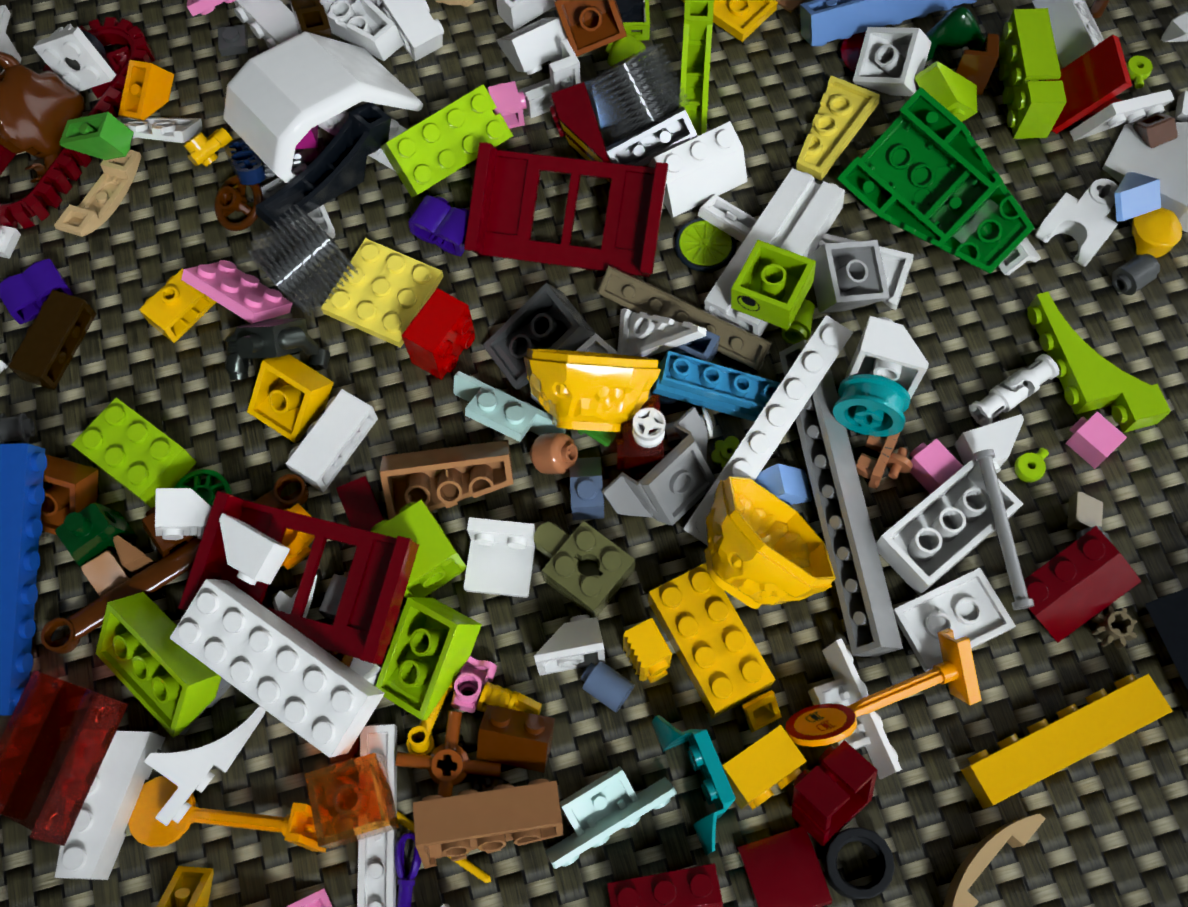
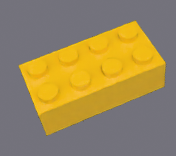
M706 562L649 591L648 603L712 719L772 687L776 679L727 594L710 578Z

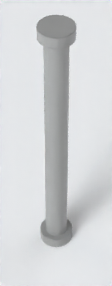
M994 450L978 451L973 455L975 461L980 464L1015 602H1012L1013 610L1033 607L1034 602L1033 599L1028 597L993 463V458H995Z

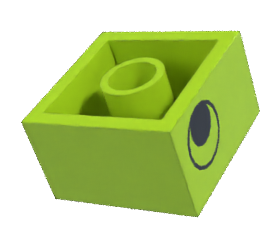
M757 240L731 288V308L789 330L814 282L816 261Z

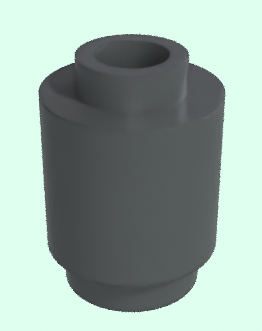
M1150 254L1137 255L1113 271V286L1117 291L1125 295H1133L1156 279L1157 274L1160 272V264Z

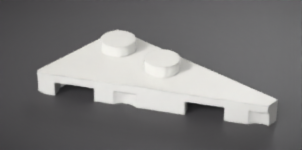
M824 233L817 248L823 244L854 242L855 240ZM879 246L890 296L889 299L882 302L891 309L896 310L914 254Z
M623 308L620 312L617 354L650 357L705 337L706 328L696 326L691 322L683 321L682 323L668 317L651 316L645 312L636 313Z

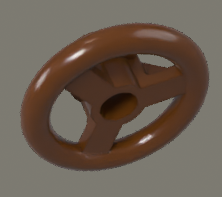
M236 175L227 179L221 185L215 198V214L219 223L224 228L230 231H242L250 227L257 220L256 205L263 201V194L259 184L249 185L254 194L253 207L247 204L245 197L246 185H242ZM234 211H242L247 215L244 220L236 223L226 218V216Z

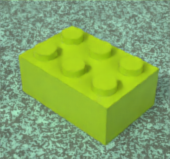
M117 397L71 444L87 459L150 508L155 507L156 488H174L178 481L197 463L183 447Z

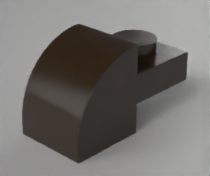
M289 0L299 34L306 31L327 38L331 37V28L320 0Z

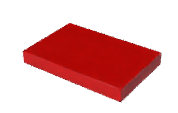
M1112 34L1061 69L1060 79L1045 80H1062L1067 101L1051 131L1058 134L1132 86L1119 37Z

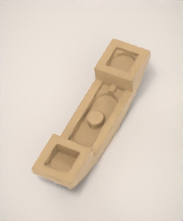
M129 150L126 157L103 160L100 164L103 174L78 207L69 204L54 224L55 229L83 237L104 224L127 194L141 160L140 152Z
M1036 814L1014 820L994 830L981 840L966 856L956 871L948 888L943 907H975L979 901L967 890L1006 842L1012 848L1024 846L1046 818L1041 814Z

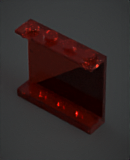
M34 670L0 740V814L32 830L30 835L32 839L65 846L128 704Z

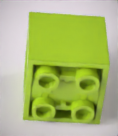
M422 499L418 502L406 504L400 509L398 515L389 521L383 520L377 523L371 529V532L397 538V536L410 538L413 542L419 544L404 594L406 599L408 597H426L466 571V564Z

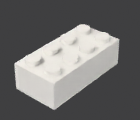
M974 458L881 535L876 542L878 553L919 596L996 530L979 462H976ZM998 479L1009 519L1023 503Z

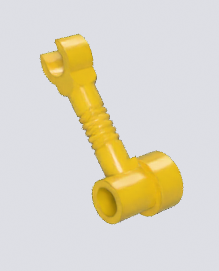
M457 676L427 720H421L419 726L413 727L409 731L406 742L408 753L430 755L435 749L434 739L431 735L432 729L446 697L454 690ZM424 739L422 742L416 743L417 740Z

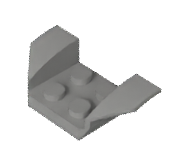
M694 406L673 424L682 441L639 482L622 472L602 491L617 514L654 518L659 522L673 526L711 488L715 482V477L707 463L708 428Z

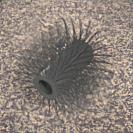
M654 46L650 49L647 48L640 54H633L614 64L608 71L598 74L599 76L589 81L591 84L597 85L599 88L597 92L607 100L605 102L609 106L605 107L606 109L604 110L612 117L611 120L614 121L612 122L614 124L611 126L615 124L619 126V128L617 127L614 130H622L619 133L616 132L619 134L618 136L622 134L629 136L630 134L633 135V132L645 130L647 127L659 123L658 121L662 119H668L664 117L673 115L671 113L675 112L674 110H680L677 106L683 100L679 101L677 99L680 97L675 92L678 89H670L671 86L673 87L676 84L673 85L663 75L665 73L669 75V73L661 70L663 65L659 58H657L660 55Z
M295 206L306 218V222L298 217L300 215L290 209L294 213L293 216L299 222L297 223L287 214L285 215L291 220V224L280 217L283 220L282 222L288 227L289 232L286 228L284 229L275 222L283 233L280 235L277 229H271L280 238L276 239L273 236L274 234L270 236L267 233L274 242L271 244V241L267 239L266 244L269 247L267 248L263 243L264 247L262 249L258 248L261 254L259 255L257 252L253 254L257 259L256 263L264 269L263 271L266 272V276L281 290V293L283 292L287 297L289 295L291 300L295 301L294 304L298 303L299 307L302 306L306 310V303L311 308H313L311 303L317 304L315 302L316 295L321 300V297L316 293L317 291L321 295H326L323 289L325 286L329 292L332 291L334 293L327 285V281L339 290L332 279L338 283L342 281L334 272L341 275L342 279L348 280L342 274L343 270L354 278L348 272L349 269L343 262L351 267V270H356V268L342 254L334 240L319 225L315 224L310 216H307L308 214Z

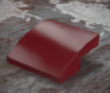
M802 826L737 847L756 907H822L832 903V898L807 831Z

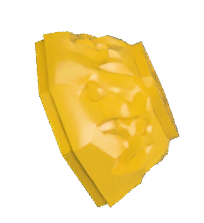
M527 348V357H524L531 393L537 398L541 406L553 416L552 424L555 427L573 430L620 432L621 423L635 416L648 400L649 391L658 379L661 370L658 368V360L619 354Z
M729 476L726 480H720L711 509L706 516L708 547L705 549L708 574L720 588L747 606L758 609L762 604L772 606L790 601H800L832 587L831 583L836 577L826 545L797 510L751 478Z

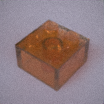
M372 753L305 773L318 847L331 849L399 828L384 757L377 753Z

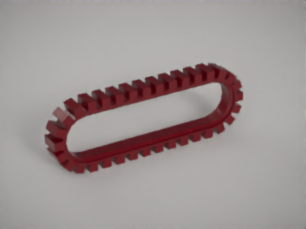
M105 17L103 26L99 19L88 22L90 30H86L82 25L79 29L94 35L102 43L103 47L113 44L128 46L131 49V55L126 65L88 116L109 112L117 118L119 116L116 112H119L129 61L135 60L152 63L155 61V58L144 34L137 26H133L130 21L123 18L118 22L116 17ZM47 64L42 69L43 71H52ZM1 145L0 175L16 155ZM63 148L34 189L25 198L15 203H0V225L17 229L19 222L26 229L35 226L33 216L36 215L41 221L46 219L50 214L45 207L49 205L57 209L63 201L57 192L68 194L72 185L67 178L77 181L82 174L77 164L87 168L92 161L91 157L87 154Z

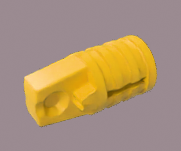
M487 681L480 695L477 711L485 712L487 704L540 715L542 704L517 691H511L508 688H503L500 685H494Z

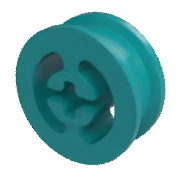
M871 374L852 375L841 381L838 389L840 399L836 401L833 408V415L841 425L859 434L875 437L892 436L903 430L906 421L903 413L909 408L911 400L908 391L903 386L891 379Z

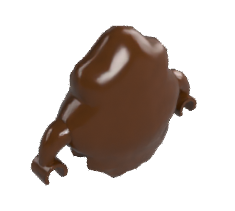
M0 52V66L4 69L0 73V145L14 154L26 151L35 157L44 158L43 165L34 163L25 168V171L34 169L37 172V178L30 181L31 183L39 182L62 151L63 147L59 142L67 120L82 117L85 108L84 98L78 90L66 84L56 73L52 71L36 73L21 65L12 55Z

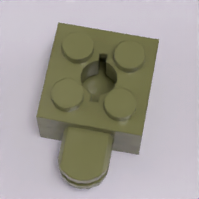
M584 520L571 535L552 522L541 524L534 533L536 549L550 560L542 569L544 581L584 613L590 615L591 618L599 616L635 571V559Z

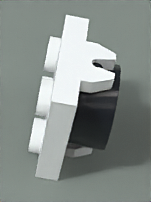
M71 23L64 29L59 27L48 38L39 40L33 47L51 70L66 84L78 90V92L111 82L116 76L105 61L106 51L102 43L91 33L81 30L79 27L74 28Z

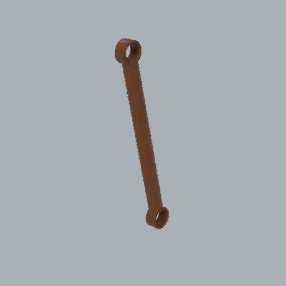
M286 474L276 481L274 489L253 502L282 510L290 509L297 503L302 506L307 501L309 489L300 476ZM292 482L301 484L294 493L281 497V491L287 484ZM195 537L66 619L56 618L49 621L41 631L42 644L45 648L58 654L71 652L79 644L80 638L103 624L108 602L141 592L148 596L191 569L201 539ZM63 625L70 627L71 632L59 640L51 641L52 635L58 627Z

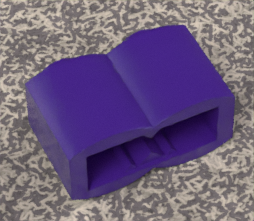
M426 195L408 221L410 232L427 243L435 244L444 251L461 257L465 251L464 246L470 211L465 208L451 207L448 201L442 197Z
M50 259L34 262L22 274L9 276L0 283V298L11 316L19 324L32 321L38 316L43 302L47 300L52 290L71 296L74 294Z

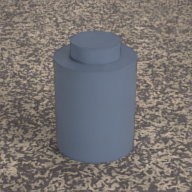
M600 661L597 665L591 663L581 677V680L585 682L582 689L615 713L622 707L635 686L634 683L603 661Z

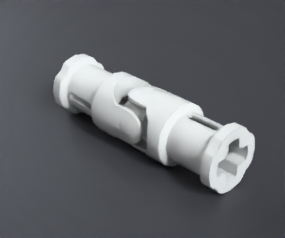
M1047 354L1039 355L1033 364L1027 368H1020L1006 380L990 389L989 395L969 405L971 416L981 426L991 424L993 418L1002 412H1009L1020 402L1037 392L1042 383L1058 376L1059 367L1057 363Z

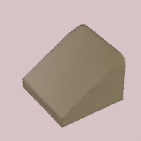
M1076 491L1069 498L1067 528L1083 530L1094 526L1102 527L1103 502L1083 492Z

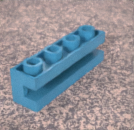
M667 351L658 364V368L661 370L658 379L654 383L652 393L755 422L780 382Z

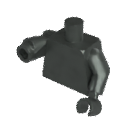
M306 318L267 319L253 324L248 322L236 327L235 331L230 333L224 340L228 345L225 369L229 373L230 380H241L249 377L248 358H276L302 350L307 355H311L309 366L313 368H319V366L328 368L330 352L318 348V344L308 335Z

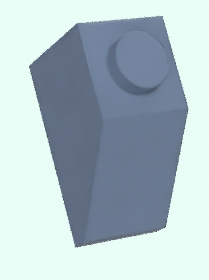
M601 457L577 458L576 463L569 468L572 519H603L604 498L602 493Z

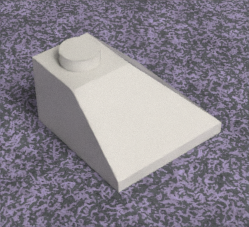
M590 615L574 616L570 618V622L564 623L534 655L539 676L588 667L591 663L597 665L600 661L605 663L604 645L597 617L590 618Z

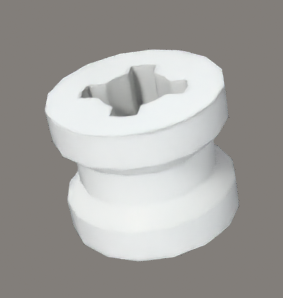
M647 407L639 410L633 418L632 436L634 441L644 448L656 447L664 439L666 420L659 410Z

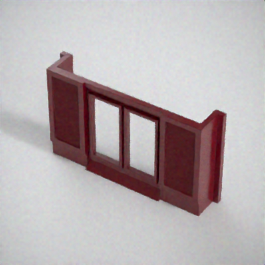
M479 142L464 250L472 251L481 256L606 272L608 266H613L630 275L650 277V274H653L669 164L656 162V167L651 168L497 150L491 143ZM541 171L571 174L561 244L531 240ZM581 176L611 179L601 249L571 245Z
M217 491L178 609L185 611L188 609L205 579L228 580L261 605L263 603L268 584L257 581L255 586L239 579L237 577L239 571L227 564L219 522L222 513L245 522L281 544L286 528L314 535L315 538L291 614L271 608L267 609L323 649L355 657L365 662L382 665L387 646L390 645L419 544L413 542L410 538L402 536L394 538L245 501L231 494ZM327 539L357 546L333 625L303 618Z

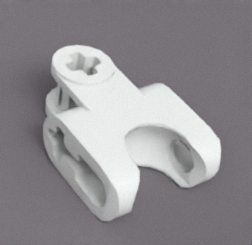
M1101 178L1094 181L1080 199L1066 192L1041 223L1035 237L1044 243H1048L1057 234L1072 236L1078 243V252L1073 261L1082 267H1086L1118 225V223L1106 217L1115 204L1114 193L1118 185L1112 180Z

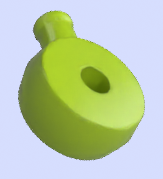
M1137 55L1131 57L1126 62L1130 79L1134 81V87L1141 89L1144 87V80L1150 76L1153 65L1148 58Z
M1040 448L1037 453H1025L1019 456L1014 465L1017 477L1028 483L1040 480L1046 471L1044 459L1049 455L1048 450Z

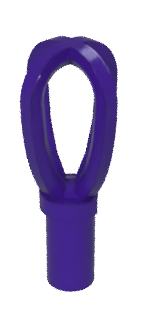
M411 832L400 835L395 845V868L399 878L397 880V885H399L397 907H411L415 877L421 865V858L415 846L409 875L406 876L404 869L405 842L407 839H413L415 843V833Z

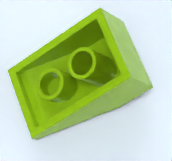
M408 597L375 686L385 693L383 697L420 720H427L470 657L482 624L434 598Z

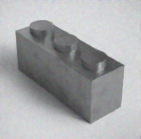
M681 107L679 108L680 110L673 112L676 114L664 117L668 119H662L658 121L659 123H655L645 130L642 129L637 134L634 133L629 138L625 137L621 141L606 147V152L611 162L644 166L653 157L697 137L698 135L685 108Z

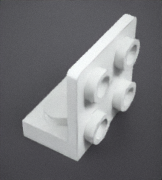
M469 517L467 531L471 541L464 590L466 592L527 598L530 591L535 554V524Z

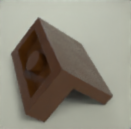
M987 34L981 51L963 50L956 67V73L977 85V95L983 94L999 58V35Z

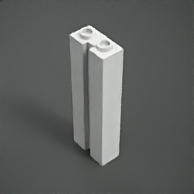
M792 168L705 298V311L761 337L769 324L768 322L731 308V288L757 240L808 258V255L817 249L824 233L828 232L842 210L845 190L839 188L836 184L825 181L822 184H818L811 174Z

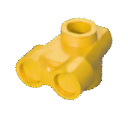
M220 128L208 136V139L202 132H199L183 146L189 152L187 155L188 159L195 166H199L202 163L206 167L218 158L215 152L220 148H224L233 139L224 128Z

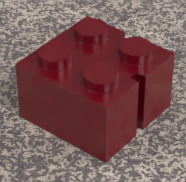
M845 740L836 748L831 746L826 749L818 760V763L821 765L814 767L811 771L805 769L797 776L793 783L792 817L822 846L827 844L872 800L878 770Z

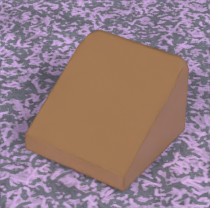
M120 536L113 537L121 565L130 572L137 574L155 563L150 557Z
M110 550L81 566L83 574L100 597L130 579L125 568L121 565L119 557Z

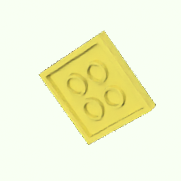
M365 238L350 261L358 272L355 273L350 269L351 267L347 266L354 278L343 272V275L348 280L345 281L340 277L344 286L338 282L336 283L339 290L333 288L335 294H329L330 297L326 299L321 310L327 316L401 348L404 344L402 334L437 289L444 277L443 272Z

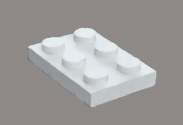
M981 568L893 609L897 624L925 672L932 669L934 665L943 662L937 632L950 628L953 630L956 640L964 636L968 637L971 649L1016 627Z

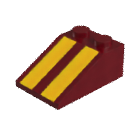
M582 82L551 93L554 105L549 107L560 137L566 136L569 146L584 160L610 163L585 83ZM605 179L609 184H611V179Z

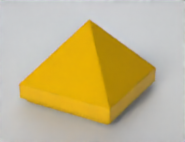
M772 690L755 696L742 705L751 732L782 717Z

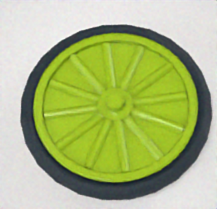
M702 218L693 219L685 223L679 229L674 242L675 251L681 262L687 267L701 272H712L723 268L731 261L736 251V239Z

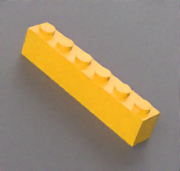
M1132 673L1114 682L1117 687L1116 690L1107 694L1103 688L1085 697L1089 704L1078 709L1074 703L1056 712L1059 719L1050 724L1046 718L1027 727L1030 734L1021 739L1015 733L997 743L1000 750L990 755L984 749L968 757L967 759L971 765L961 769L982 808L993 806L1173 712L1149 673L1138 679Z

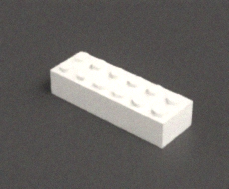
M205 579L170 636L172 641L329 758L347 754L385 694L228 580Z

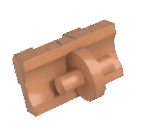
M900 432L887 437L869 435L865 447L881 452L880 456L876 459L861 453L856 464L858 474L870 479L868 487L877 490L886 467L890 468L888 476L892 479H897L899 473H909L911 471L913 463L907 458L909 451L906 448L900 447L897 454L893 453Z

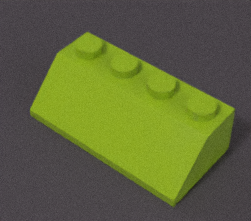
M144 592L110 601L107 603L95 654L172 737L178 736L215 699L221 676L170 639L177 624Z

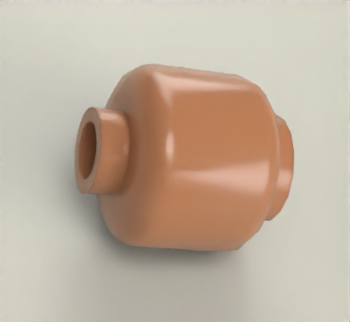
M545 433L539 435L530 448L532 463L540 473L544 474L570 472L569 468L576 463L578 458V449L574 440L564 433Z

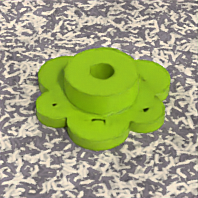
M728 436L724 441H716L715 450L711 454L712 461L716 464H721V467L724 468L739 446L738 438Z

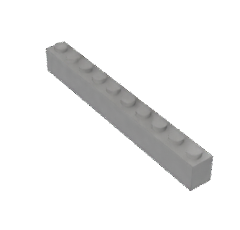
M803 339L779 352L784 375L787 374L807 344V340ZM829 368L795 421L826 548L836 577L834 580L852 656L877 657L903 649L847 429L833 415L834 404L839 398L832 371Z

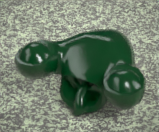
M960 7L948 10L941 20L925 34L932 42L927 61L933 58L937 46L947 50H958L968 47L969 50L981 51L986 38L969 9Z

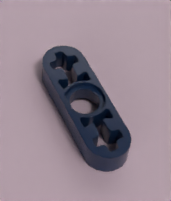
M244 140L233 141L224 147L228 161L242 185H254L266 179L260 158Z

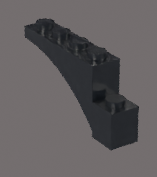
M369 102L349 112V117L319 156L290 183L257 204L256 215L271 228L274 227L280 230L275 223L279 222L280 226H284L280 217L290 224L285 214L288 213L289 217H293L295 221L297 220L290 212V209L298 215L301 214L295 206L298 205V208L308 214L364 182L367 156L379 150L383 144L388 142L391 117L374 103Z

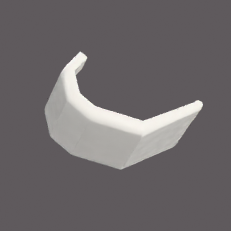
M304 31L250 58L227 84L223 119L281 180L288 184L298 176L292 169L296 145L311 128L362 101L416 112L423 108V103L363 47Z

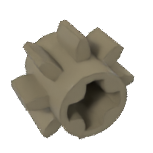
M1109 605L1102 610L1103 614H1097L1092 617V620L1097 624L1091 634L1097 635L1102 641V647L1114 643L1117 649H1121L1126 646V640L1131 641L1137 638L1133 629L1138 621L1132 620L1127 614V608L1115 612L1113 607Z

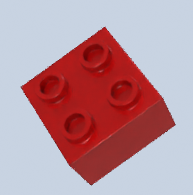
M439 288L435 290L402 334L411 363L440 380L443 379L447 372L453 371L457 365L459 355L464 348L468 349L475 339L473 322L469 306Z

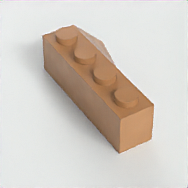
M509 440L382 456L379 471L389 520L398 515L400 509L410 502H418L422 499L430 512L443 507H446V509L453 507L464 499L472 496L477 498L513 484V467Z
M536 779L529 782L528 785L517 787L511 784H502L494 787L493 790L484 792L470 789L459 792L457 796L444 798L440 795H429L424 797L422 801L413 802L415 846L425 869L437 866L436 859L446 856L451 857V861L455 862L467 859V853L475 849L485 851L488 854L501 851L508 841L513 840L515 845L521 846L564 835L557 780L549 782L547 779Z

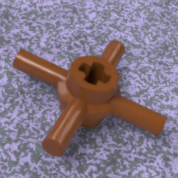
M448 711L445 742L436 747L430 755L397 752L395 766L427 769L431 778L439 784L438 795L443 798L452 796L453 786L464 780L467 774L500 777L501 773L500 763L469 760L467 752L458 745L462 712ZM447 755H452V762L457 763V769H452L451 774H446V768L440 766L441 760L447 759Z

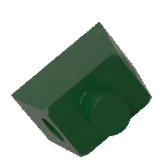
M96 502L88 505L80 512L68 514L64 519V523L55 530V533L80 569L82 565L108 550L113 553L117 552L113 537L118 535L127 542H131L138 537L120 512Z

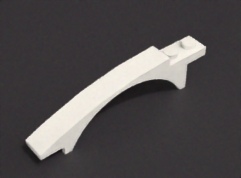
M317 575L313 582L303 618H306L311 605ZM280 590L272 602L274 610L291 614L297 592L290 598ZM259 706L238 728L202 747L182 752L150 753L144 760V763L178 786V789L155 819L165 826H168L171 820L178 824L192 806L186 802L195 789L202 793L215 776L210 772L211 768L215 766L223 773L227 772L263 718L266 710Z

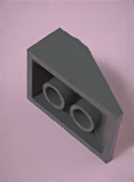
M545 283L483 344V347L512 386L518 390L529 383L524 357H527V348L576 351L595 332L562 291Z

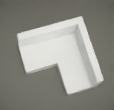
M567 38L561 40L562 59L549 64L550 78L518 91H523L527 105L526 110L530 118L550 112L549 106L554 105L551 93L581 83L580 62Z

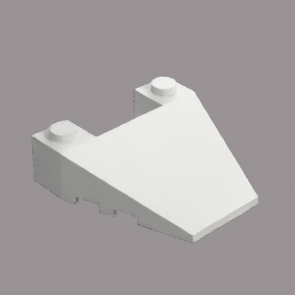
M1176 122L1178 137L1154 148L1146 145L1133 128V124H1125L1102 169L1119 183H1121L1128 172H1135L1159 179L1161 207L1173 211L1181 223L1182 230L1188 233V122Z

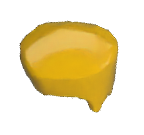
M1161 207L1133 218L1132 234L1136 244V254H1150L1155 258H1159L1167 254L1181 240L1182 226L1173 211Z

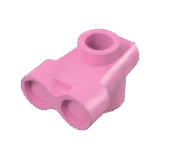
M470 656L455 680L451 706L454 709L475 713L486 682H493L497 665L486 660H476ZM465 691H471L473 692V695L465 696L463 695V693Z

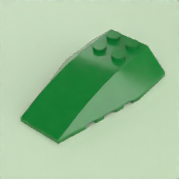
M920 87L900 108V116L861 158L857 156L837 180L881 219L991 274L1035 227L1017 200L1009 192L998 172L992 167L981 147L973 139L966 125Z

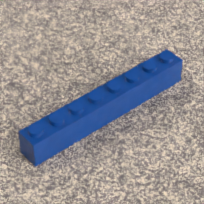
M29 443L0 444V716L27 714L28 705L31 701L29 681L30 671L34 663L31 652L32 637L36 631L34 608L38 599L36 580L37 570L41 561L38 551L39 537L43 531L41 508L45 499L43 479L44 471L47 468V457L45 455V448Z

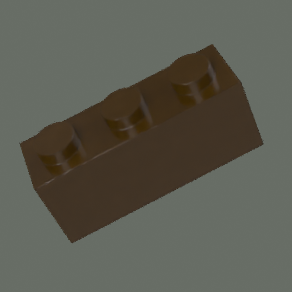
M52 290L47 300L43 302L41 311L34 323L28 328L26 337L19 349L13 354L8 367L24 381L55 390L93 322L96 312L84 299Z

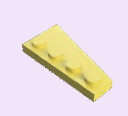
M831 75L827 90L820 101L818 113L815 114L811 131L805 139L796 162V170L807 172L814 178L822 181L880 103V94Z

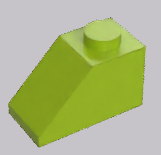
M939 61L934 62L915 75L918 86L922 87L961 122L977 113V85Z

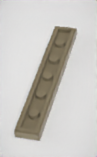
M608 266L597 291V294L636 313L645 312L651 316L668 317L674 321L682 323L686 321L704 327L707 331L720 336L719 353L757 371L760 370L772 345V342L613 266Z

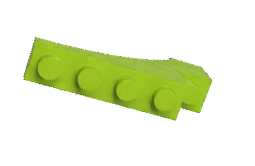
M685 0L680 71V89L682 90H680L679 96L682 95L683 97L680 99L683 100V103L687 104L683 107H685L698 136L707 132L714 0Z
M1049 292L1040 293L1035 296L1027 308L1028 319L1032 325H1035L1040 336L1039 341L1042 349L1047 352L1059 367V375L1056 377L1059 378L1064 389L1065 400L1072 406L1075 415L1111 406L1114 421L1120 425L1122 432L1126 433L1158 424L1171 412L1158 383L1150 385L1110 363L1085 343L1072 329L1058 310Z

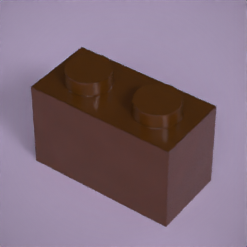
M487 704L479 727L476 759L544 773L552 747L555 718Z

